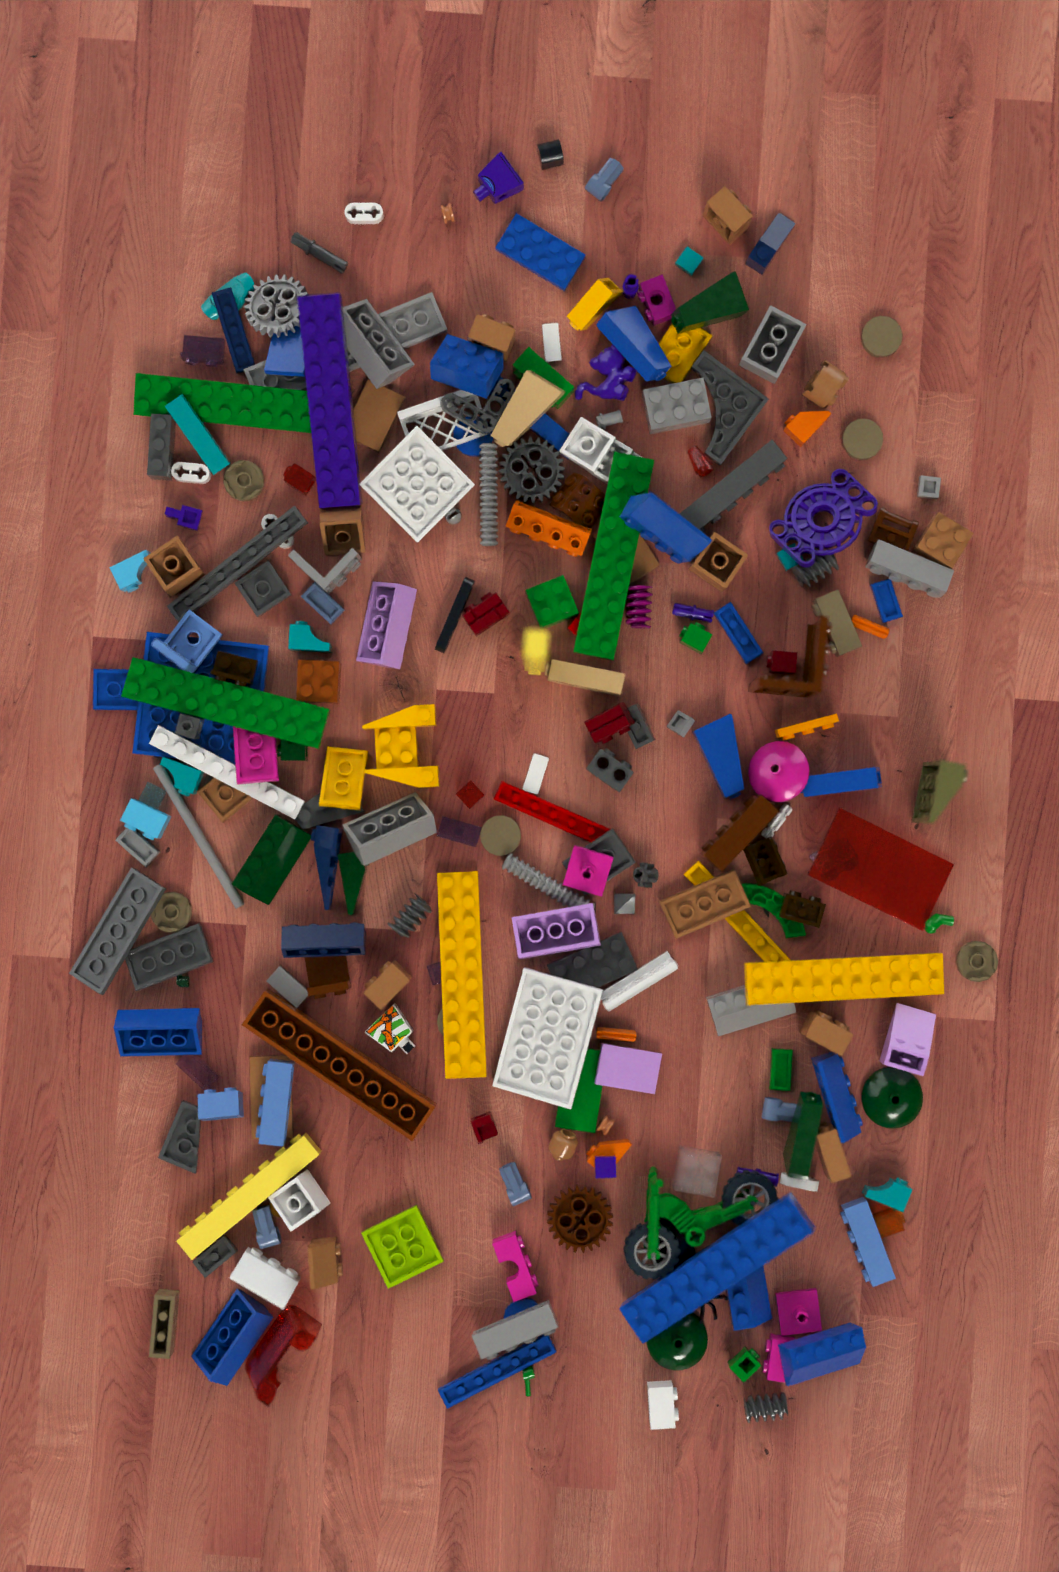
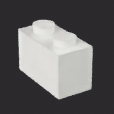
M671 1380L647 1382L651 1430L675 1428V1421H679L678 1408H674V1400H678L677 1387H673Z

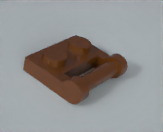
M880 507L867 541L875 544L879 539L908 551L919 522L916 520L910 521L887 512V509ZM883 519L908 528V533L883 524Z

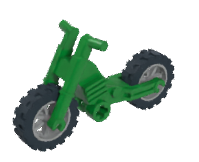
M652 1166L648 1173L645 1224L640 1223L636 1225L635 1229L632 1228L628 1237L626 1236L624 1246L626 1262L629 1268L637 1276H642L643 1279L648 1280V1278H652V1280H657L658 1277H666L669 1271L672 1272L675 1269V1264H678L680 1248L674 1233L669 1227L659 1222V1217L669 1219L680 1233L683 1232L688 1244L697 1247L704 1242L707 1229L730 1219L735 1224L741 1225L777 1201V1190L764 1174H760L757 1171L750 1172L749 1170H744L742 1173L734 1174L732 1179L729 1178L727 1180L726 1186L724 1185L722 1190L721 1202L691 1210L686 1202L675 1195L659 1193V1188L664 1185V1182L657 1176V1168ZM751 1185L750 1189L742 1188L744 1186ZM755 1185L762 1189L756 1194L753 1193ZM764 1195V1203L758 1201L757 1198ZM756 1204L762 1206L758 1211L755 1212L754 1206ZM659 1238H661L664 1242L659 1244ZM640 1241H642L644 1243V1248L637 1249V1246L639 1245ZM666 1246V1254L659 1252V1249ZM637 1253H646V1255L640 1261ZM663 1257L659 1263H656V1259ZM652 1258L653 1265L645 1264L648 1259Z

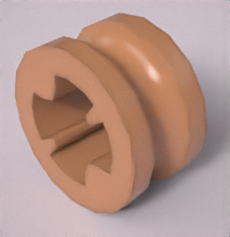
M451 203L446 207L440 205L444 223L447 224L449 220L455 222Z
M605 1115L596 1130L598 1132L602 1131L605 1136L615 1120H609L608 1116Z

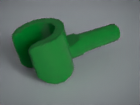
M532 1366L522 1370L527 1397L531 1396L530 1379L535 1378Z

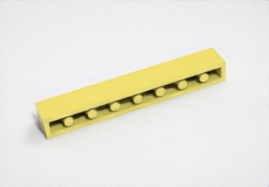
M526 630L524 670L528 671L530 675H541V672H545L548 631Z
M304 1133L302 1136L297 1134L290 1140L291 1145L285 1149L284 1146L274 1154L275 1158L271 1162L267 1159L258 1167L259 1172L255 1175L250 1173L242 1180L244 1183L239 1188L234 1186L226 1193L228 1197L224 1201H221V1199L217 1200L211 1206L212 1210L207 1215L203 1212L195 1219V1225L191 1228L187 1225L179 1232L180 1237L176 1242L191 1260L320 1155V1148L307 1133Z

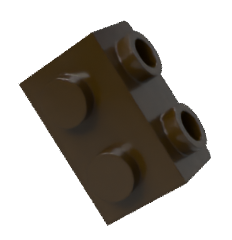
M772 837L761 839L743 849L758 886L787 875L785 863L781 859L778 846Z

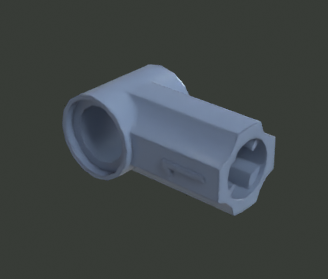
M609 158L598 174H594L585 186V190L599 201H603L610 192L612 184L624 170L620 162Z
M765 1097L761 1118L771 1121L784 1120L792 1122L797 1104L783 1102V1100Z
M515 1162L508 1163L499 1168L512 1206L532 1199L526 1182L523 1181Z
M263 1205L253 1209L252 1213L257 1228L256 1237L259 1248L264 1249L281 1244L280 1231L275 1226L270 1205Z

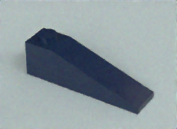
M316 825V829L312 830L311 841H314L325 910H331L343 829Z

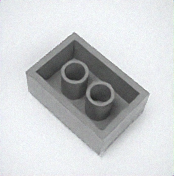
M770 305L739 366L775 384L807 324Z
M704 377L643 389L642 399L650 435L706 424L712 418Z

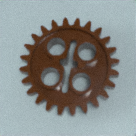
M576 1184L574 1191L568 1186V1193L561 1190V1198L554 1196L556 1204L550 1203L553 1211H547V1215L552 1217L547 1220V1224H552L549 1232H555L553 1240L560 1238L559 1246L566 1243V1250L573 1246L574 1253H576L578 1247H581V1251L584 1253L585 1247H588L590 1251H593V1244L600 1247V1239L606 1242L604 1233L611 1234L607 1227L613 1226V1222L608 1220L613 1218V1213H607L612 1207L611 1205L605 1206L608 1201L607 1198L600 1199L602 1196L601 1191L595 1195L594 1187L587 1191V1186L584 1185L583 1189L580 1190L578 1184ZM576 1200H582L584 1206L582 1208H575L573 1203ZM590 1204H592V1205H593L592 1208H590V1209L584 1214V1212L586 1211L587 1207H588ZM592 1213H598L600 1219L594 1222L589 1219V1216ZM584 1214V1221L579 1220L575 1225L577 1222L576 1216L581 1217ZM563 1216H569L571 1222L563 1224L560 1222V1219ZM575 1225L573 1231L568 1233V1230ZM585 1229L587 1231L586 1236L578 1237L576 1235L577 1230Z

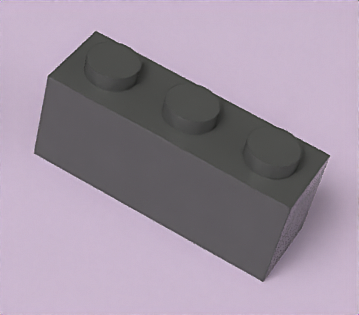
M151 414L147 475L153 480L172 481L171 468L174 461L176 422L171 415Z

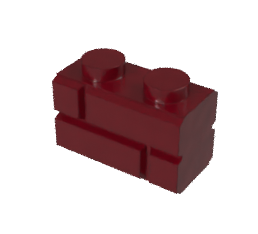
M491 592L485 594L480 598L482 602L476 606L473 603L464 609L465 613L462 617L476 637L510 614L496 592L494 594Z
M624 702L584 722L595 744L600 741L602 744L613 740L612 735L617 732L622 735L631 730L629 726L635 724Z

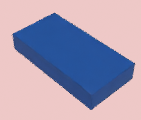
M886 579L871 584L870 588L882 624L903 617L891 580Z

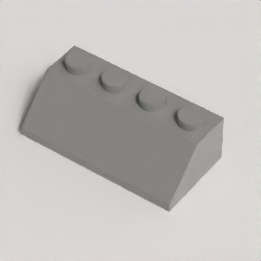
M367 299L343 307L347 350L376 389L390 384L415 365Z
M416 792L342 825L355 855L363 866L437 833L433 813Z
M745 985L706 997L718 1036L796 1013L794 1003L746 1005Z

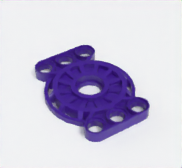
M837 469L831 475V484H814L797 492L786 507L784 520H775L770 524V536L801 567H811L815 563V555H832L841 552L857 539L861 531L863 516H872L877 512V500L850 473L844 469ZM842 475L846 478V481L837 483L834 479ZM851 489H858L860 494L853 497L848 492ZM865 502H871L874 507L871 510H865L862 505ZM793 505L792 513L789 514V510ZM826 511L833 516V522L829 526L820 527L815 525L813 518L818 512ZM855 523H859V524H858V528H857L856 532L854 533V532H853L854 525H855ZM776 526H782L785 530L781 534H775L773 529ZM848 537L851 538L848 542L841 546V543H843ZM789 540H796L798 545L794 548L788 547L787 542ZM835 546L837 547V548H834V549H831V550H824V549L832 548V547H835ZM804 553H809L812 558L809 561H803L800 556Z

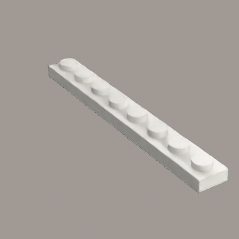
M158 725L149 742L154 747L293 819L297 818L305 800L270 782L238 785L235 764Z

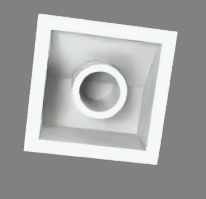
M308 1169L268 1197L290 1231L296 1229L330 1204V1201Z

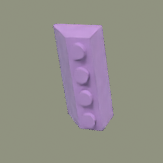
M372 582L356 661L387 668H401L417 589L398 583Z
M593 903L512 917L519 959L601 946Z

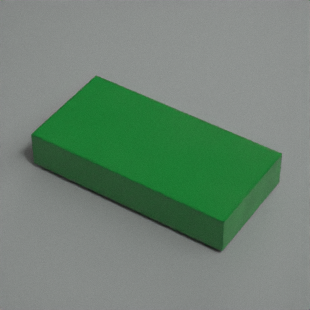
M771 1048L770 1090H791L792 1049Z

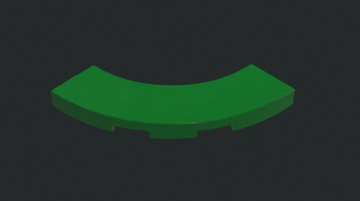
M741 883L750 904L760 906L773 914L779 921L786 939L806 936L803 923L779 917L784 899L781 894L761 885Z

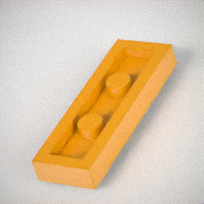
M837 714L784 727L775 730L776 737H782L784 741L795 738L794 733L802 732L803 735L814 733V728L822 726V730L834 727V723L839 722Z

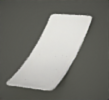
M558 323L543 324L545 361H560L562 358Z
M533 754L523 786L524 791L538 794L549 761L548 757Z

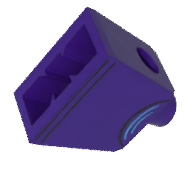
M499 152L478 174V181L481 186L474 190L473 194L479 202L489 196L496 204L523 191L524 182L503 153Z

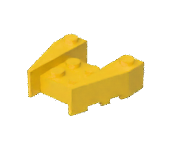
M435 704L413 705L363 725L362 729L375 730L377 768L365 770V773L418 788L440 787L439 766L418 767L416 727L437 726Z

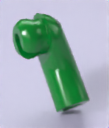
M934 914L926 921L925 931L933 934L941 925L953 926L954 916Z

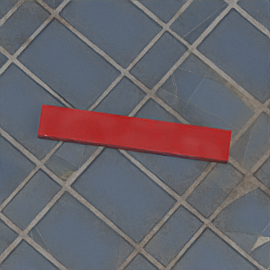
M501 781L494 800L589 842L594 841L610 830V828L504 781Z

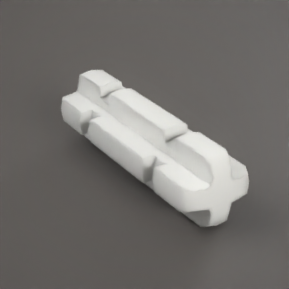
M783 804L780 807L779 813L767 824L768 827H765L761 832L763 837L774 836V832L780 828L786 820L785 817L789 816L793 810L789 805Z

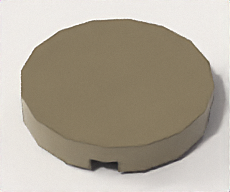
M874 317L863 328L861 342L866 352L874 357H888L899 348L902 342V330L899 324L890 317Z
M857 419L851 422L842 435L844 450H846L849 456L857 460H867L875 456L883 444V433L880 427L869 419Z
M239 460L232 463L226 469L223 484L232 498L239 501H250L261 494L265 478L262 470L255 463Z
M504 815L488 819L482 826L480 833L484 848L489 853L497 856L512 853L518 847L521 839L517 823Z
M166 892L162 895L152 912L151 919L160 930L168 933L177 932L189 924L192 917V906L183 894Z
M972 941L960 948L956 957V965L963 977L970 981L981 982L988 980L995 973L998 966V957L995 950L987 943Z

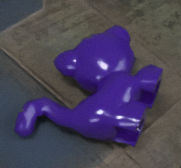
M612 344L610 347L603 349L598 356L593 357L589 362L594 370H598L601 374L607 376L606 380L598 387L588 382L579 384L575 390V399H582L583 391L587 390L592 395L599 396L602 399L624 401L629 391L624 382H633L636 376V369L630 366L622 369L625 358Z

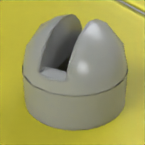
M452 508L445 515L446 521L452 525L458 524L461 520V512L457 508ZM455 511L458 513L451 519L448 518V516L453 514Z

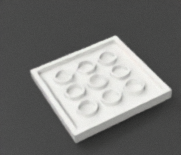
M416 426L359 485L418 543L475 484Z

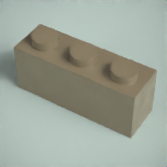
M839 590L816 598L813 601L812 609L815 616H819V618L820 616H829L828 622L832 623L831 633L827 635L830 641L829 650L832 654L835 653L836 657L862 646Z
M159 1289L154 1295L149 1357L170 1359L174 1353L180 1290Z

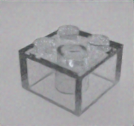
M679 1145L672 1183L674 1191L715 1198L722 1159L719 1152Z

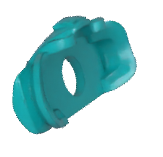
M244 272L232 278L217 291L231 287L238 310H240L246 303L245 298H248V291H254L253 285L255 284L252 277ZM210 295L201 305V309L211 320H217L219 316L213 296Z

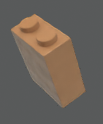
M820 1122L815 1145L825 1176L831 1183L852 1177L836 1128L830 1122Z

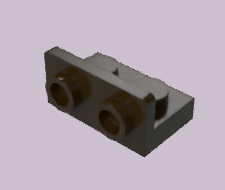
M218 651L213 670L210 671V674L215 675L214 679L227 682V679L235 680L234 684L246 687L247 684L253 685L259 661Z
M790 890L789 894H783L784 899L779 917L820 928L826 904L821 903L820 898L809 896V899L801 897L802 893Z

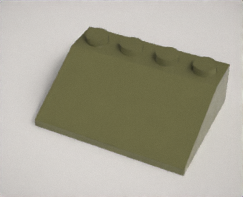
M944 760L923 763L912 823H934L962 787L963 782H966L968 770H965L966 765Z

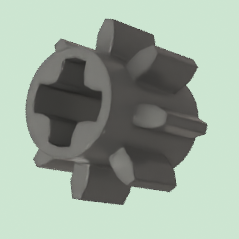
M640 863V867L635 868L633 872V878L638 882V886L652 888V883L657 882L659 877L658 870L654 868V864Z

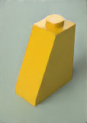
M609 278L598 279L566 316L570 320L569 324L576 330H586L623 291Z

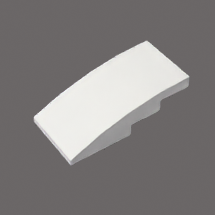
M580 417L559 451L606 484H608L614 451L642 457L636 454L630 447L616 440V437Z

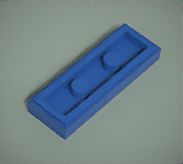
M731 602L714 612V616L745 664H748L764 653Z

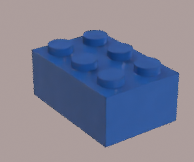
M449 334L446 335L430 361L432 380L486 399L503 371L502 352Z

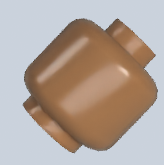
M568 1129L555 1131L548 1146L554 1159L563 1161L564 1159L572 1158L578 1145L575 1133Z

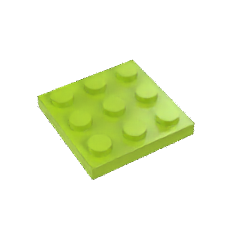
M418 1205L361 1232L388 1289L444 1262Z

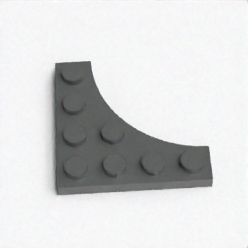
M703 350L691 369L700 378L704 377V382L713 399L715 427L710 444L704 454L720 466L769 398Z

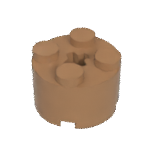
M824 360L820 364L823 368L821 371L816 370L804 388L805 391L802 393L804 397L821 408L831 406L838 397L836 392L839 388H843L849 380L845 372Z

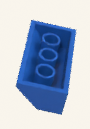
M653 493L631 496L620 515V518L625 521L628 527L636 529L640 532L642 538L653 542L659 551L666 552L670 559L678 564L692 561L712 541V539Z
M200 1008L117 1010L113 1028L120 1056L202 1055V1019Z
M832 1051L812 1057L811 1061L830 1123L836 1128L840 1142L844 1143L862 1133L860 1126H863L860 1115L856 1114L854 1109L857 1106L853 1094L850 1095L848 1090L851 1084L848 1075H844L842 1067H845L843 1058Z
M764 1266L726 1289L731 1324L734 1331L755 1328L772 1319Z
M237 1288L191 1357L210 1382L228 1386L274 1317L264 1305Z
M849 1322L778 1344L786 1386L860 1364L866 1349L862 1327Z

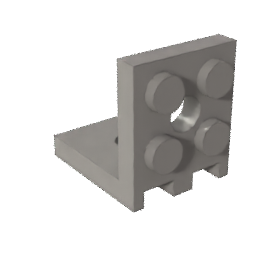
M352 548L323 578L295 550L288 555L328 595L336 586L341 587L346 582V576L351 571L355 572L360 567V561L362 560L360 555Z

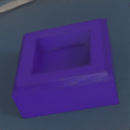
M595 1156V1178H616V1156Z

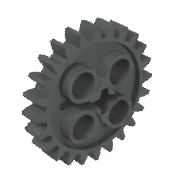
M529 437L527 443L521 438V445L514 441V449L507 447L509 455L502 454V458L506 461L499 463L501 467H504V469L499 470V474L505 475L500 479V482H507L504 490L511 489L509 496L516 493V500L524 497V503L531 499L532 504H534L536 498L541 503L543 502V496L550 499V491L554 494L557 493L555 486L561 487L562 485L558 479H564V475L559 472L565 471V467L559 466L564 460L557 459L560 452L553 453L554 445L548 448L547 440L541 444L539 437L536 439V442H533L532 438ZM537 452L541 457L539 460L533 461L529 458V455ZM522 455L526 457L532 469L536 468L535 474L542 482V486L537 483L533 473H528V466L521 458ZM515 463H520L524 468L520 472H515L512 466ZM548 469L552 474L549 478H543L540 472ZM526 480H531L535 485L531 489H526L523 483Z

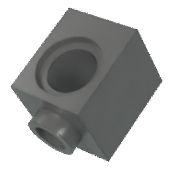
M180 714L175 734L192 739H200L205 720Z

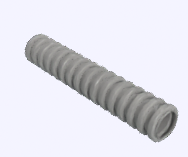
M483 443L479 445V448H481L479 452L481 464L479 467L481 468L480 474H482V477H480V481H482L480 487H482V490H480L482 494L480 496V500H482V503H480V506H482V509H480V513H482V516H480V519H482V522H480L482 526L480 532H482V535H480V538H482L480 545L496 546L498 545V541H496V538H498V535H496V532H498L496 528L498 522H496V519H498V516H496L498 509H496V506H498V503H496V500H498L496 493H498V490H496V487H498L496 483L498 477H496V474H498V471H496L498 467L496 461L498 459L495 457L497 455V451H495L497 445L494 443Z
M512 853L507 856L502 865L503 870L507 869V872H512L513 876H519L518 879L521 880L522 878L525 883L529 882L530 886L534 885L535 889H541L540 892H546V895H551L552 899L556 898L558 903L561 901L563 906L573 907L590 904L589 899L585 900L584 896H578L579 893H573L572 889L568 890V887H563L562 883H556L557 880H551L552 877H546L545 873L541 874L540 870L536 871L535 867L531 868L530 864H525L523 860H518L517 856L513 857Z

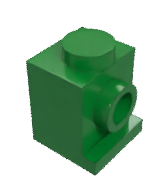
M746 1346L727 1362L729 1368L743 1383L762 1366L758 1360L760 1355L753 1348L749 1350ZM745 1358L749 1359L747 1363H742Z

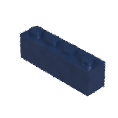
M352 922L341 925L338 923H331L329 925L310 924L308 926L292 924L282 927L281 951L283 957L366 955L364 924Z

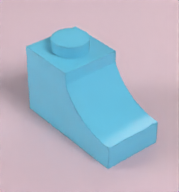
M144 550L109 567L120 590L130 593L139 588L138 585L143 583L141 575L147 565L143 558L150 554L148 550Z

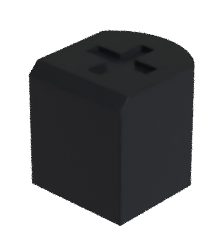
M559 139L537 145V153L542 170L564 164Z

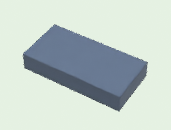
M315 582L301 596L331 625L345 611Z

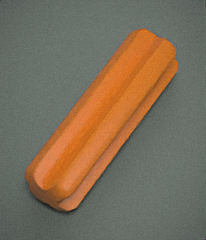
M853 615L851 618L854 627L882 639H886L890 629L857 615Z
M598 1027L596 1031L598 1039L636 1041L637 1033L635 1030Z

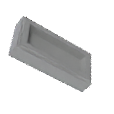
M125 828L115 840L145 867H148L160 853L138 831H132L128 828Z
M281 965L266 981L296 1008L308 996L307 988Z

